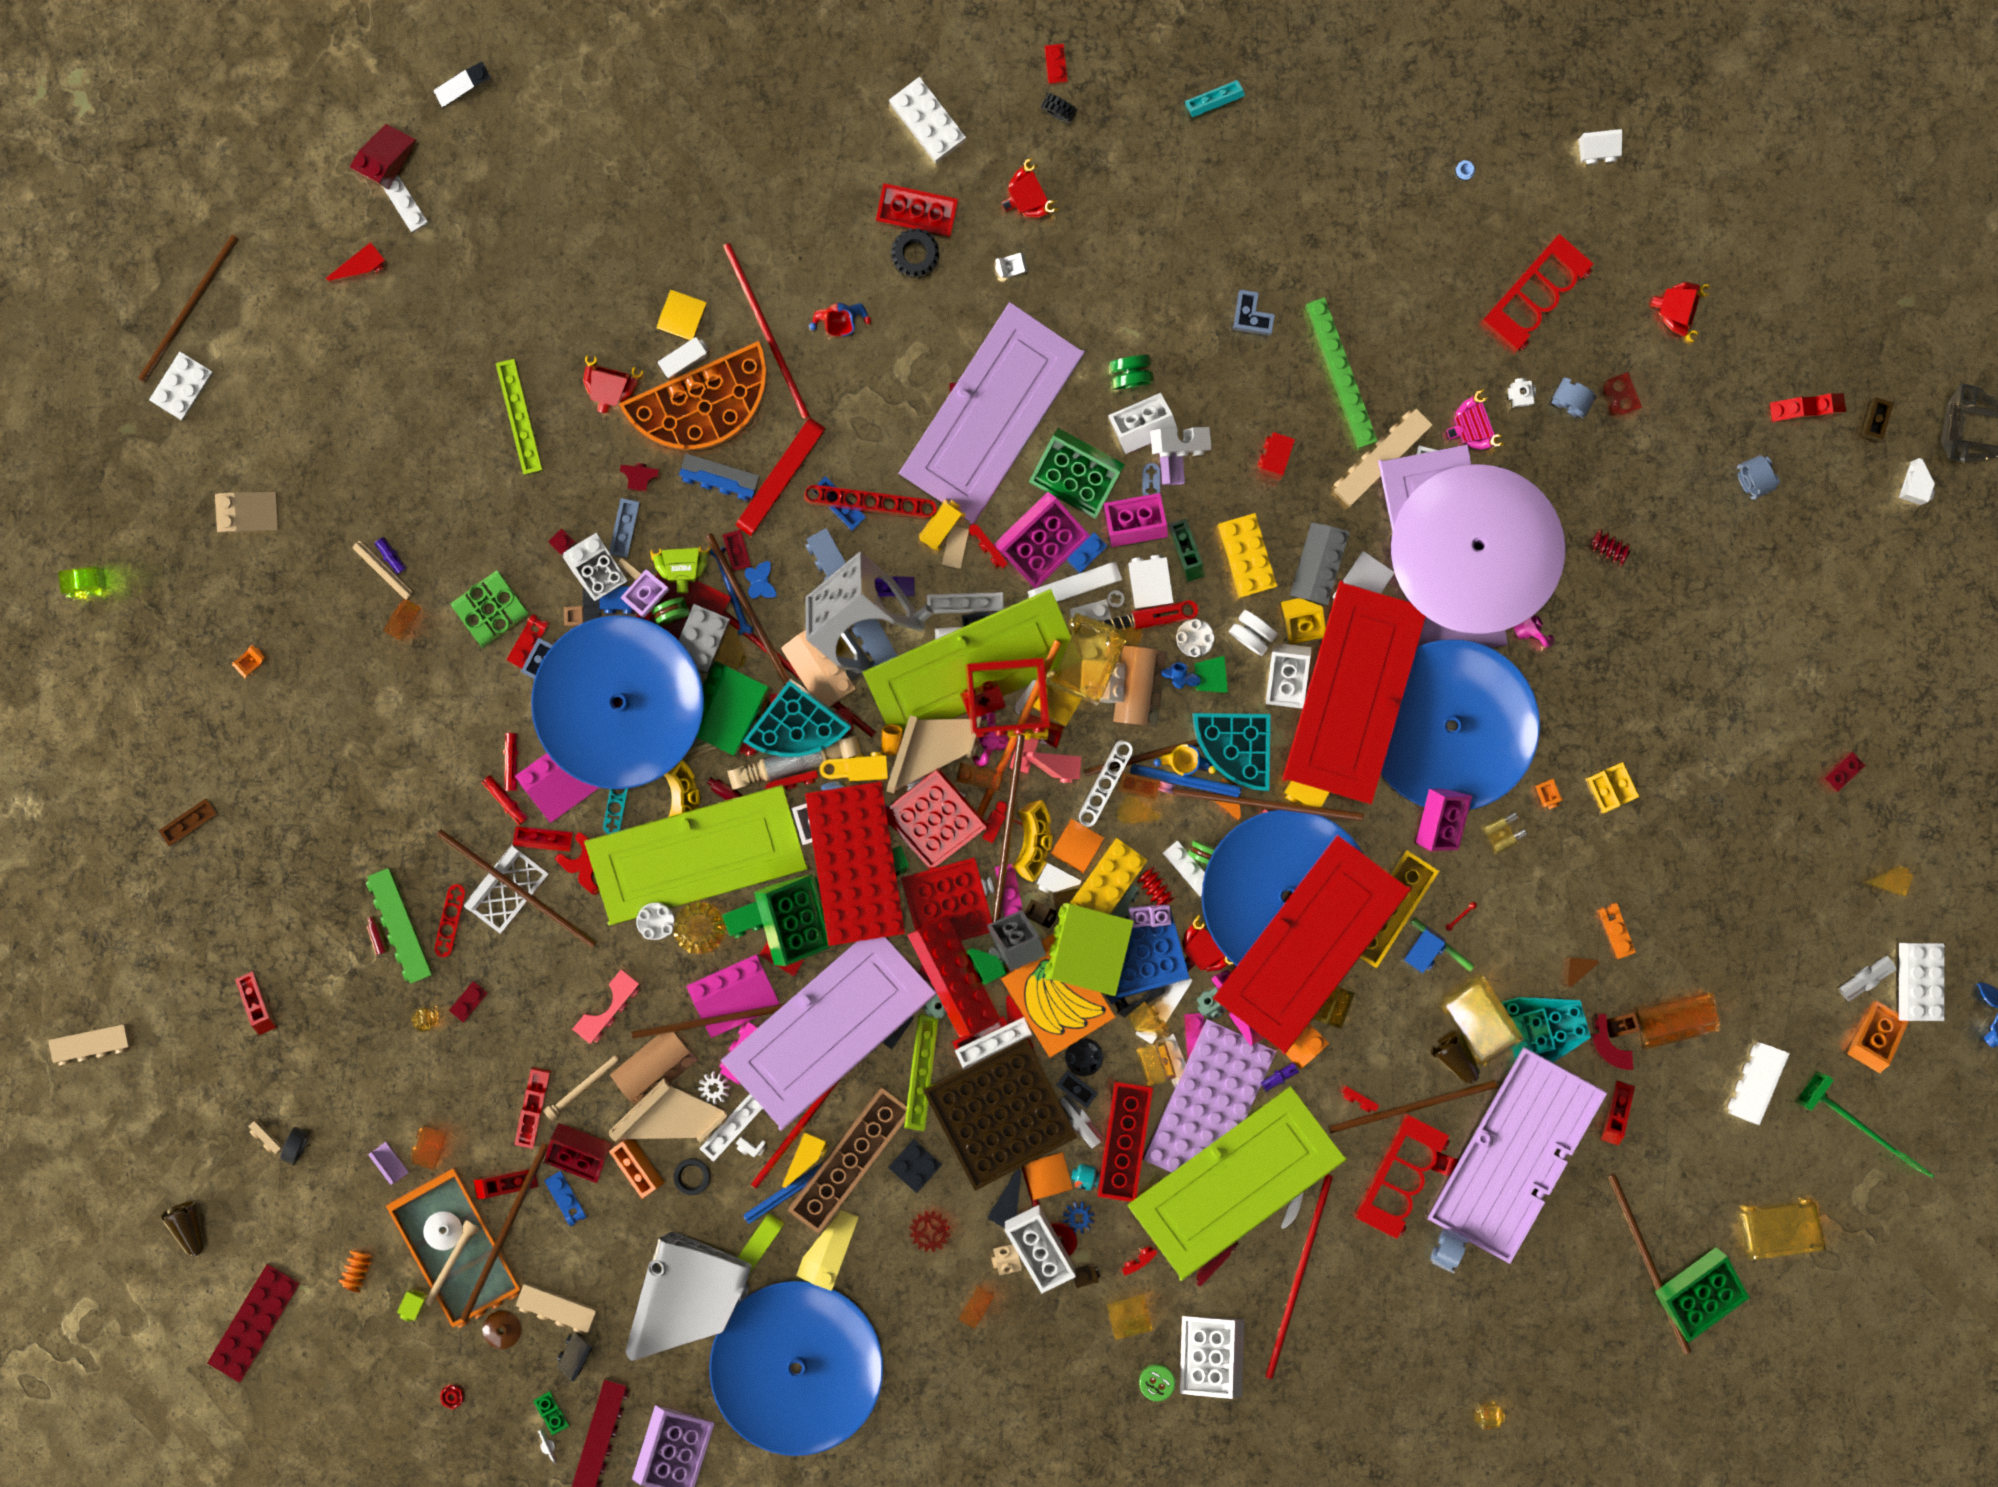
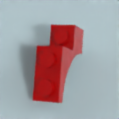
M1844 393L1798 397L1770 403L1772 422L1846 412Z

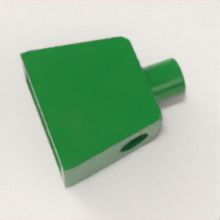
M1225 656L1194 663V672H1187L1193 673L1200 678V685L1196 686V691L1228 693Z

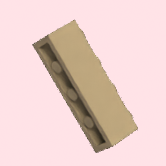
M128 1024L48 1040L52 1062H59V1065L71 1063L70 1059L77 1058L78 1061L88 1060L89 1055L96 1054L97 1057L107 1056L108 1051L115 1050L116 1054L126 1052L127 1047L132 1046Z
M529 1283L523 1284L516 1306L520 1307L519 1311L523 1313L538 1314L537 1317L542 1320L548 1321V1318L555 1320L556 1325L565 1328L566 1325L574 1328L573 1331L580 1334L590 1331L598 1310Z

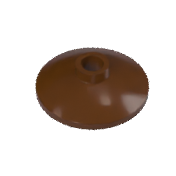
M500 1310L493 1312L486 1318L483 1324V1336L486 1342L494 1348H510L520 1338V1321L509 1311ZM499 1327L504 1328L505 1332L503 1334L498 1333Z

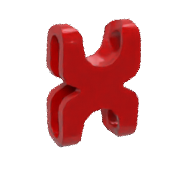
M578 832L575 839L582 848L580 857L576 860H571L564 854H557L555 860L568 873L580 872L578 882L588 892L596 896L599 893V887L593 881L594 871L584 842L589 840V838L583 833Z

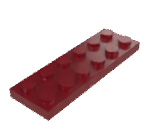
M267 1263L207 1364L241 1383L299 1287L300 1282Z

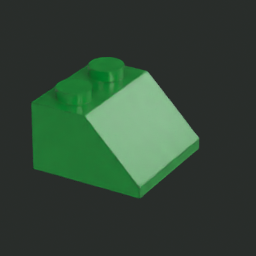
M973 948L966 951L983 985L1006 974V966L1003 960L998 959L997 956Z

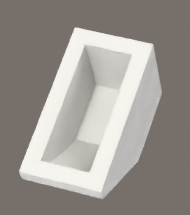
M1048 863L1037 881V884L1040 885L1038 889L1047 894L1050 891H1060L1081 883V880Z

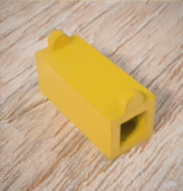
M945 499L919 534V539L934 550L940 551L942 549L939 546L956 521L960 516L963 518L966 516L961 511V506L954 500L948 501Z

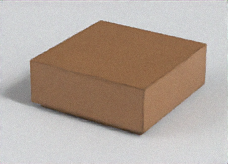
M583 606L564 607V626H578L583 623Z

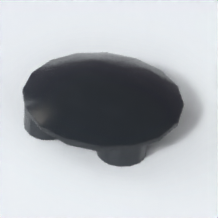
M1081 1038L1071 1044L1066 1050L1065 1061L1067 1067L1078 1076L1093 1075L1100 1069L1103 1063L1101 1047L1091 1039Z

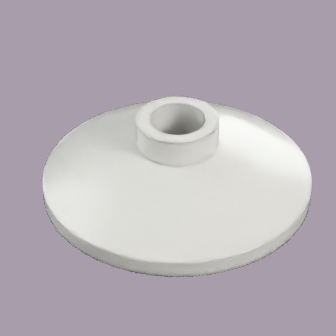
M437 1212L426 1221L424 1237L427 1243L437 1250L451 1249L457 1245L462 1236V1224L450 1212ZM441 1227H445L447 1229L445 1234H441L439 1232V1229Z

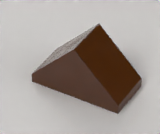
M1567 957L1565 985L1569 988L1572 987L1599 964L1598 960Z
M1636 1011L1607 1019V1029L1610 1038L1642 1031Z

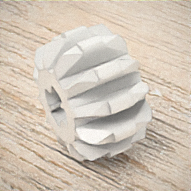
M712 1072V1079L708 1074H705L704 1077L707 1082L704 1080L699 1081L700 1084L705 1086L698 1087V1091L704 1090L705 1093L701 1094L700 1097L704 1098L707 1095L706 1102L708 1103L713 1098V1104L715 1105L717 1104V1097L721 1102L725 1101L722 1094L728 1097L729 1093L724 1091V1089H730L731 1086H724V1083L729 1079L725 1078L721 1081L720 1079L723 1074L720 1073L718 1078H716V1073ZM717 1083L719 1091L712 1093L710 1091L712 1088L709 1089V1086Z

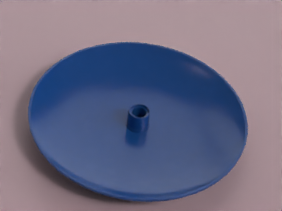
M617 615L600 617L584 622L557 640L546 653L537 670L531 696L534 727L543 748L550 758L561 769L577 780L607 789H626L641 786L662 777L673 769L687 754L695 741L701 725L704 705L703 687L697 667L691 655L677 638L650 621L637 617ZM621 697L623 705L620 708H616L614 702L617 698Z
M1451 639L1434 641L1418 646L1381 775L1400 795L1425 807L1429 789H1447L1471 795L1472 800L1469 810L1496 801L1508 793L1521 780L1528 770L1537 749L1540 731L1539 711L1534 693L1528 681L1520 670L1505 656L1476 642ZM1450 720H1455L1458 723V727L1451 730L1448 728L1447 723Z
M1275 810L1256 815L1244 821L1230 831L1219 843L1205 870L1202 883V908L1207 928L1214 942L1236 966L1239 964L1286 902L1283 899V893L1285 891L1294 892L1336 835H1339L1363 853L1359 845L1343 828L1320 815Z
M783 1282L764 1287L737 1304L725 1330L722 1333L716 1334L709 1365L710 1383L715 1401L726 1421L740 1436L751 1444L781 1455H811L829 1450L844 1442L867 1420L880 1393L883 1377V1358L877 1335L871 1323L851 1300L833 1289L831 1291L810 1282ZM799 1363L802 1366V1370L794 1372L791 1365Z

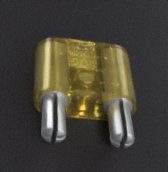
M1513 813L1506 818L1502 816L1483 827L1496 854L1517 844V840L1527 836L1526 830L1513 835L1508 823L1518 819V816L1510 819L1517 815V813Z

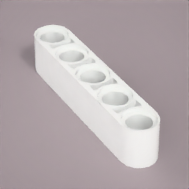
M1112 562L1030 590L1027 593L1030 598L1051 589L1056 602H1060L1121 581L1122 577L1117 563Z
M1120 740L1115 744L1079 812V820L1084 826L1089 827L1096 823L1132 755L1133 749L1128 741ZM1125 744L1129 747L1126 754L1118 752L1120 745ZM1113 761L1120 764L1119 769L1116 771L1109 769ZM1104 778L1111 780V784L1107 788H1103L1100 785ZM1095 795L1102 797V801L1098 805H1094L1091 802ZM1086 812L1093 814V818L1089 822H1085L1082 818Z

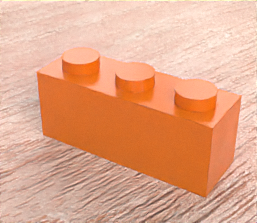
M626 1139L609 1151L642 1199L664 1184V1181L634 1139Z

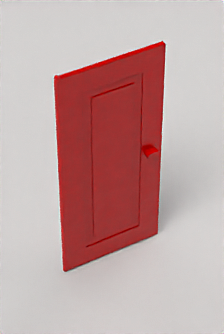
M1343 580L1339 581L1282 778L1283 781L1289 780L1372 805L1426 617L1411 602L1344 583Z
M1336 835L1212 999L1282 1050V1054H1286L1412 888L1410 886L1406 887L1339 835Z

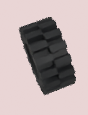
M1051 93L1046 95L1040 106L1046 113L1067 124L1071 123L1078 111L1071 103Z

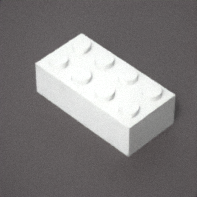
M920 77L889 99L892 108L935 164L966 142L965 135Z
M1899 943V1020L1944 1021V944Z
M1040 1205L1005 1221V1232L1041 1293L1076 1277L1075 1266Z

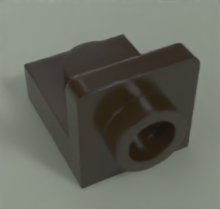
M1031 899L1025 912L1028 919L1047 928L1054 924L1057 914L1056 910Z
M1093 1263L1075 1268L1076 1277L1073 1279L1076 1288L1099 1283L1098 1278L1101 1275L1098 1266L1094 1267Z

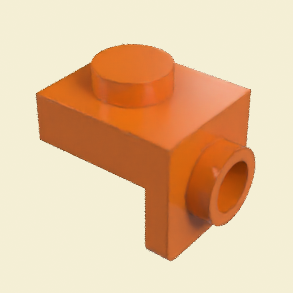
M251 645L232 665L246 678L262 665L265 657L259 648Z
M1554 779L1535 785L1543 807L1548 806L1549 809L1560 805L1559 801L1563 799L1562 796L1560 797Z

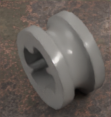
M1114 590L1109 593L1107 602L1113 608L1121 607L1124 603V595L1120 591ZM1113 594H1115V596H1121V599H1119V601L1121 602L1119 604H1117L1116 602L1112 603L1110 601V599H1112L1111 596Z
M988 877L987 880L981 879L985 896L989 892L995 893L991 878Z

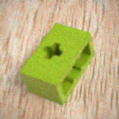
M413 1288L408 1290L397 1311L401 1315L400 1318L408 1322L419 1318L428 1295Z

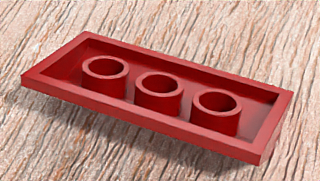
M883 183L875 221L912 229L920 228L923 231L926 230L930 233L950 237L958 199Z

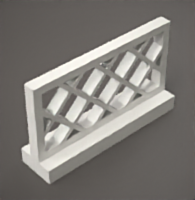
M513 845L509 847L494 866L502 874L513 872L515 883V872L526 871L528 882L516 884H528V890L531 895L548 875L545 870ZM518 856L525 860L526 868H514V861ZM529 870H538L542 873V876L537 881H530ZM488 873L464 903V907L501 934L527 900L522 899L516 892V897L504 898L503 887L507 886L502 884V882H500V885H496L499 880ZM501 887L502 898L490 899V891L493 888ZM516 899L517 907L512 911H506L505 900ZM502 901L503 912L492 913L491 902ZM489 902L490 913L481 914L476 910L480 903ZM504 914L505 922L499 928L493 923L492 916Z

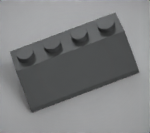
M1311 522L1289 596L1301 598L1325 607L1328 606L1350 533L1349 531Z

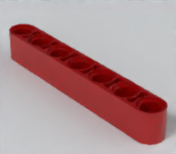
M811 417L806 421L735 526L750 536L755 533L816 445L826 427Z
M811 485L804 493L805 501L812 505L929 519L937 510L936 504L929 499ZM815 490L818 493V498L811 499L808 496V492ZM835 493L837 500L835 502L829 501L827 494ZM853 495L856 498V503L849 504L846 497ZM868 497L873 498L875 505L872 507L866 505L865 499ZM891 500L894 503V508L887 509L884 502ZM906 502L911 503L913 510L906 511L903 508V504ZM923 505H929L932 508V512L930 514L924 513L922 510Z

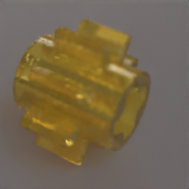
M419 1008L415 1012L416 1015H411L413 1028H417L418 1031H428L431 1029V1025H435L433 1011L427 1008Z

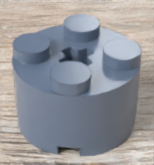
M1563 378L1551 403L1559 408L1564 407L1568 409L1567 413L1574 417L1584 418L1587 416L1597 395H1594L1592 390L1580 383L1571 384V379Z
M1759 455L1737 466V469L1740 468L1741 471L1738 473L1739 481L1746 493L1750 492L1753 495L1750 497L1753 500L1776 490L1777 485L1780 484L1778 476L1774 474L1771 468L1772 462L1768 456L1763 457Z
M1443 1229L1438 1239L1440 1245L1439 1247H1434L1430 1260L1433 1261L1432 1264L1454 1273L1466 1250L1464 1247L1466 1243L1468 1244L1469 1238L1453 1230L1447 1229L1446 1231Z

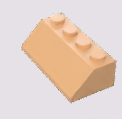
M806 630L781 648L808 692L829 708L855 692L856 688L843 668L838 667L806 640Z

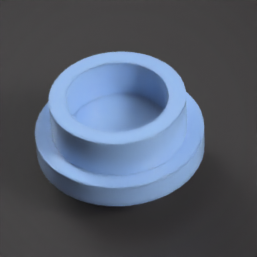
M1461 161L1456 167V173L1459 178L1468 180L1475 174V166L1471 161Z

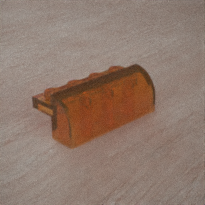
M1713 992L1701 993L1690 998L1685 997L1671 1003L1665 1002L1655 1007H1645L1639 1010L1637 1014L1642 1027L1640 1035L1645 1050L1720 1031V1020L1715 1009V996Z

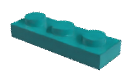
M1236 80L1186 100L1185 105L1191 117H1194L1231 101H1236L1244 97L1245 94L1240 83Z

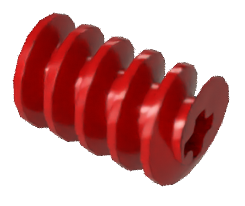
M1153 866L1140 875L1137 882H1144L1142 890L1149 889L1146 895H1153L1150 900L1151 902L1157 901L1156 905H1167L1177 897H1170L1173 891H1166L1169 885H1162L1165 879L1157 878L1160 872H1153L1156 867Z

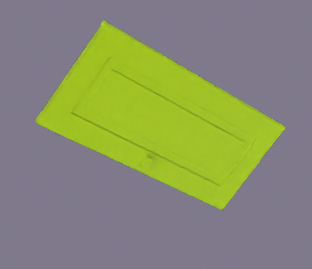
M1049 589L865 670L863 675L885 724L900 726L903 729L904 736L910 715L917 717V720L953 719L966 713L960 693L967 689L966 664L1044 658L1045 663L1054 640L1062 644L1047 677L1078 664L1083 659L1078 655L1054 594ZM1025 668L973 672L974 688L982 686V683L986 681L996 680L1003 697L1030 685L1033 680H1037V669Z
M782 785L584 841L607 912L608 925L637 918L639 911L650 903H662L669 908H674L809 869L804 860Z
M1290 1086L1127 1206L1180 1276L1179 1280L1183 1281L1344 1163L1347 1157L1341 1154Z

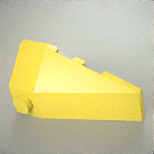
M840 1210L805 1254L796 1276L832 1291L859 1216Z

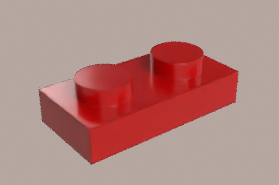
M1064 43L1045 45L1048 84L1068 83Z
M1344 1085L1341 1091L1345 1094L1343 1098L1352 1103L1355 1100L1361 1103L1360 1108L1369 1113L1371 1110L1377 1111L1378 1104Z

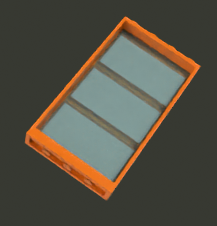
M455 1167L386 1205V1208L431 1289L456 1246L448 1250H437L431 1247L424 1237V1226L428 1218L437 1212H450L460 1220L462 1226L467 1220L480 1227L477 1233L468 1239L436 1296L452 1328L456 1325L460 1328L469 1323V1321L461 1320L460 1317L496 1240ZM445 1227L439 1229L441 1234H445L447 1231ZM501 1250L469 1318L474 1316L477 1319L486 1313L485 1309L489 1307L495 1309L502 1305L501 1300L507 1297L511 1300L520 1295L518 1291L522 1287Z

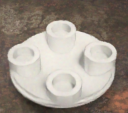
M1190 619L1179 627L1176 634V642L1179 649L1185 655L1200 657L1211 650L1214 644V632L1205 621Z
M650 903L639 911L636 924L644 938L660 940L672 933L675 918L668 906L662 903Z

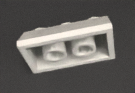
M1161 393L1108 415L1125 454L1151 444L1150 431L1177 428L1174 417Z

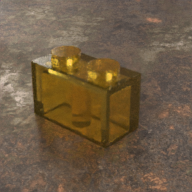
M1165 1041L1137 1049L1138 1059L1141 1062L1144 1078L1148 1086L1176 1078Z

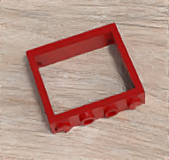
M1044 658L970 663L965 665L971 734H976V737H987V733L1003 736L1007 735L1009 731H1014V734H1026V730L1042 733L1050 727ZM1036 668L1041 723L977 728L973 672Z

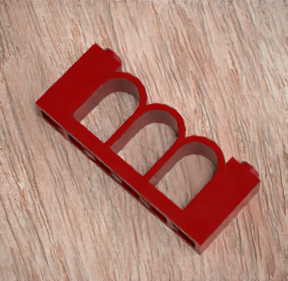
M1558 234L1482 320V323L1515 352L1519 348L1523 350L1529 344L1527 340L1531 336L1529 333H1532L1540 325L1542 314L1551 312L1557 306L1560 298L1559 294L1570 291L1577 280H1580L1582 277L1586 279L1593 271L1591 266L1594 263L1562 235ZM1549 256L1569 272L1571 283L1568 287L1559 288L1538 271L1539 267ZM1532 276L1552 293L1554 299L1550 307L1541 308L1520 291ZM1516 296L1534 312L1536 317L1535 324L1530 328H1523L1503 312L1502 309Z
M1406 1114L1355 1218L1396 1239L1399 1236L1402 1237L1407 1228L1405 1226L1406 1222L1402 1219L1411 1213L1413 1207L1410 1196L1416 1195L1423 1189L1425 1178L1422 1172L1428 1171L1435 1165L1437 1160L1436 1151L1441 1153L1442 1150L1445 1151L1450 1143V1140H1448L1449 1135ZM1406 1136L1426 1145L1430 1149L1431 1159L1428 1164L1418 1167L1396 1156ZM1394 1160L1414 1169L1418 1173L1419 1183L1416 1188L1406 1191L1384 1180ZM1382 1184L1405 1196L1407 1207L1404 1212L1394 1215L1372 1204Z

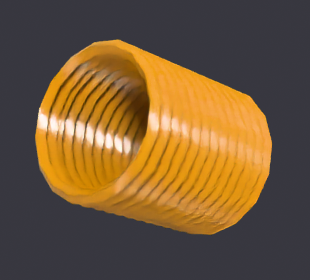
M892 724L882 728L881 751L889 756L898 755L903 738V729L900 726Z

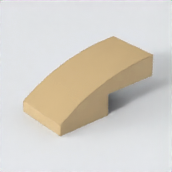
M955 526L951 528L947 538L942 566L961 570L969 533L968 529Z

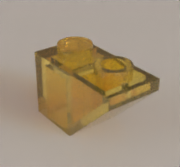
M1143 1002L1127 1015L1136 1031L1143 1035L1165 1038L1171 1036L1168 1032V1024L1159 1018L1158 1014L1160 1013L1153 1004L1149 1005Z

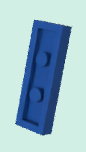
M826 476L817 484L820 486L836 487ZM835 493L827 494L829 501L835 502L837 500ZM846 497L847 502H848L849 504H853V503ZM828 507L851 531L866 518L860 510Z

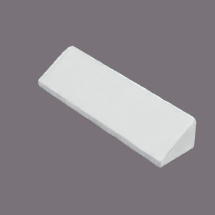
M1190 978V980L1165 986V993L1158 997L1137 1030L1136 1035L1153 1044L1193 979Z

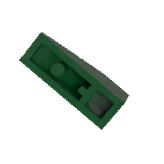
M1187 519L1168 524L1187 582L1204 577V566Z

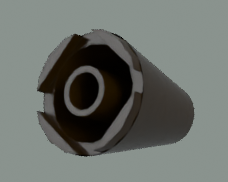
M1456 1030L1447 1033L1438 1040L1439 1045L1436 1048L1434 1045L1430 1050L1432 1057L1464 1083L1472 1084L1479 1079L1480 1070L1461 1030H1458V1033Z
M187 1201L173 1206V1210L170 1213L167 1210L160 1215V1219L186 1255L194 1257L201 1254L204 1248V1241L196 1201L193 1203L192 1201Z

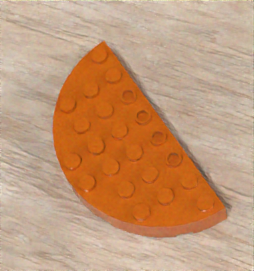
M759 341L619 403L625 416L640 433L664 447L681 451H699L719 446L731 440L745 429L756 415L762 403L767 383V368L761 344Z

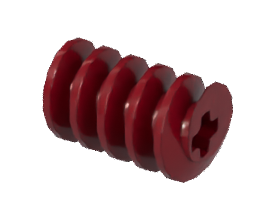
M1600 528L1592 538L1589 547L1593 545L1592 552L1600 549V556L1606 552L1607 560L1613 556V563L1620 560V567H1622L1631 552V549L1629 550L1630 544L1626 543L1622 546L1623 540L1621 539L1616 543V536L1609 539L1608 532L1602 536L1603 529Z

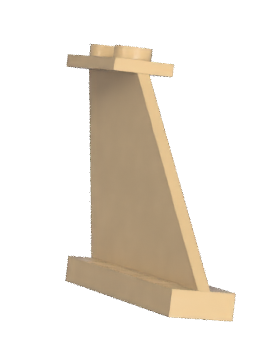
M910 715L888 783L887 792L895 793L896 790L930 774L936 768L940 769L964 756L970 759L971 753H976L978 742H975L976 734H971L970 719L917 720V717ZM981 717L977 719V728L984 727L981 724Z
M663 1078L609 1131V1134L614 1141L617 1139L697 1138L701 1142L703 1139L707 1140L717 1126L720 1127L725 1123L727 1112L724 1108H718L669 1085V1082Z

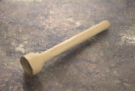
M613 1056L556 1105H548L543 1110L546 1116L552 1122L556 1120L560 1110L619 1062V1056Z
M467 1220L462 1226L464 1229L462 1230L463 1234L425 1300L427 1306L432 1305L470 1236L472 1237L473 1234L477 1233L480 1228Z

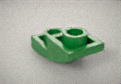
M550 1391L533 1400L552 1436L570 1427Z

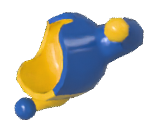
M1182 744L1176 747L1172 753L1154 760L1155 766H1172L1176 773L1183 776L1191 775L1197 769L1209 771L1211 774H1215L1217 771L1208 759L1201 757L1198 749L1190 744Z

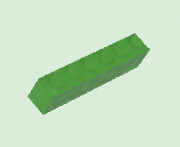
M391 868L367 876L368 881H366L368 890L374 893L376 898L373 899L374 905L382 913L380 919L384 928L387 927L390 934L387 936L392 946L395 945L397 950L395 957L398 963L403 965L404 970H402L405 981L409 980L411 984L434 975Z

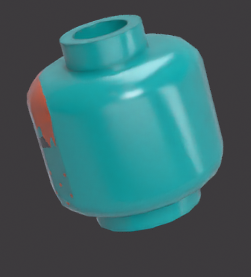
M1080 1164L1078 1169H1073L1071 1180H1074L1076 1188L1091 1191L1094 1187L1097 1188L1100 1173H1098V1169L1094 1166Z

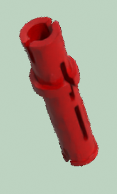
M505 733V750H503V754H505L504 791H516L517 733Z
M491 775L481 782L505 809L504 812L509 814L518 826L528 819L517 806L518 803L507 795Z

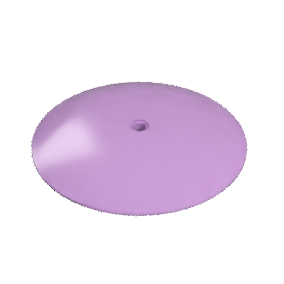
M1465 465L1438 473L1421 484L1410 495L1395 522L1391 541V556L1394 572L1401 589L1413 606L1433 622L1454 631L1470 634H1488L1507 630L1521 624L1545 605L1556 589L1562 574L1565 559V540L1555 509L1534 484L1526 478L1504 468L1490 465ZM1476 543H1480L1483 545L1484 549L1481 551H1477L1474 549L1473 545Z

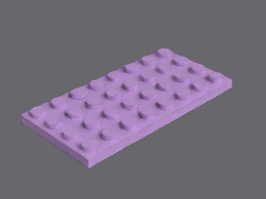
M1207 1019L1142 1159L1172 1173L1245 1120L1277 1051L1258 1042L1250 1046L1243 1035Z

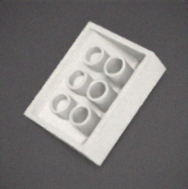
M1758 1042L1751 1049L1750 1055L1752 1058L1744 1066L1742 1072L1744 1077L1742 1081H1738L1735 1091H1737L1736 1096L1731 1098L1728 1109H1730L1729 1114L1760 1125L1789 1053Z
M1182 1316L1180 1394L1231 1399L1242 1397L1245 1319Z

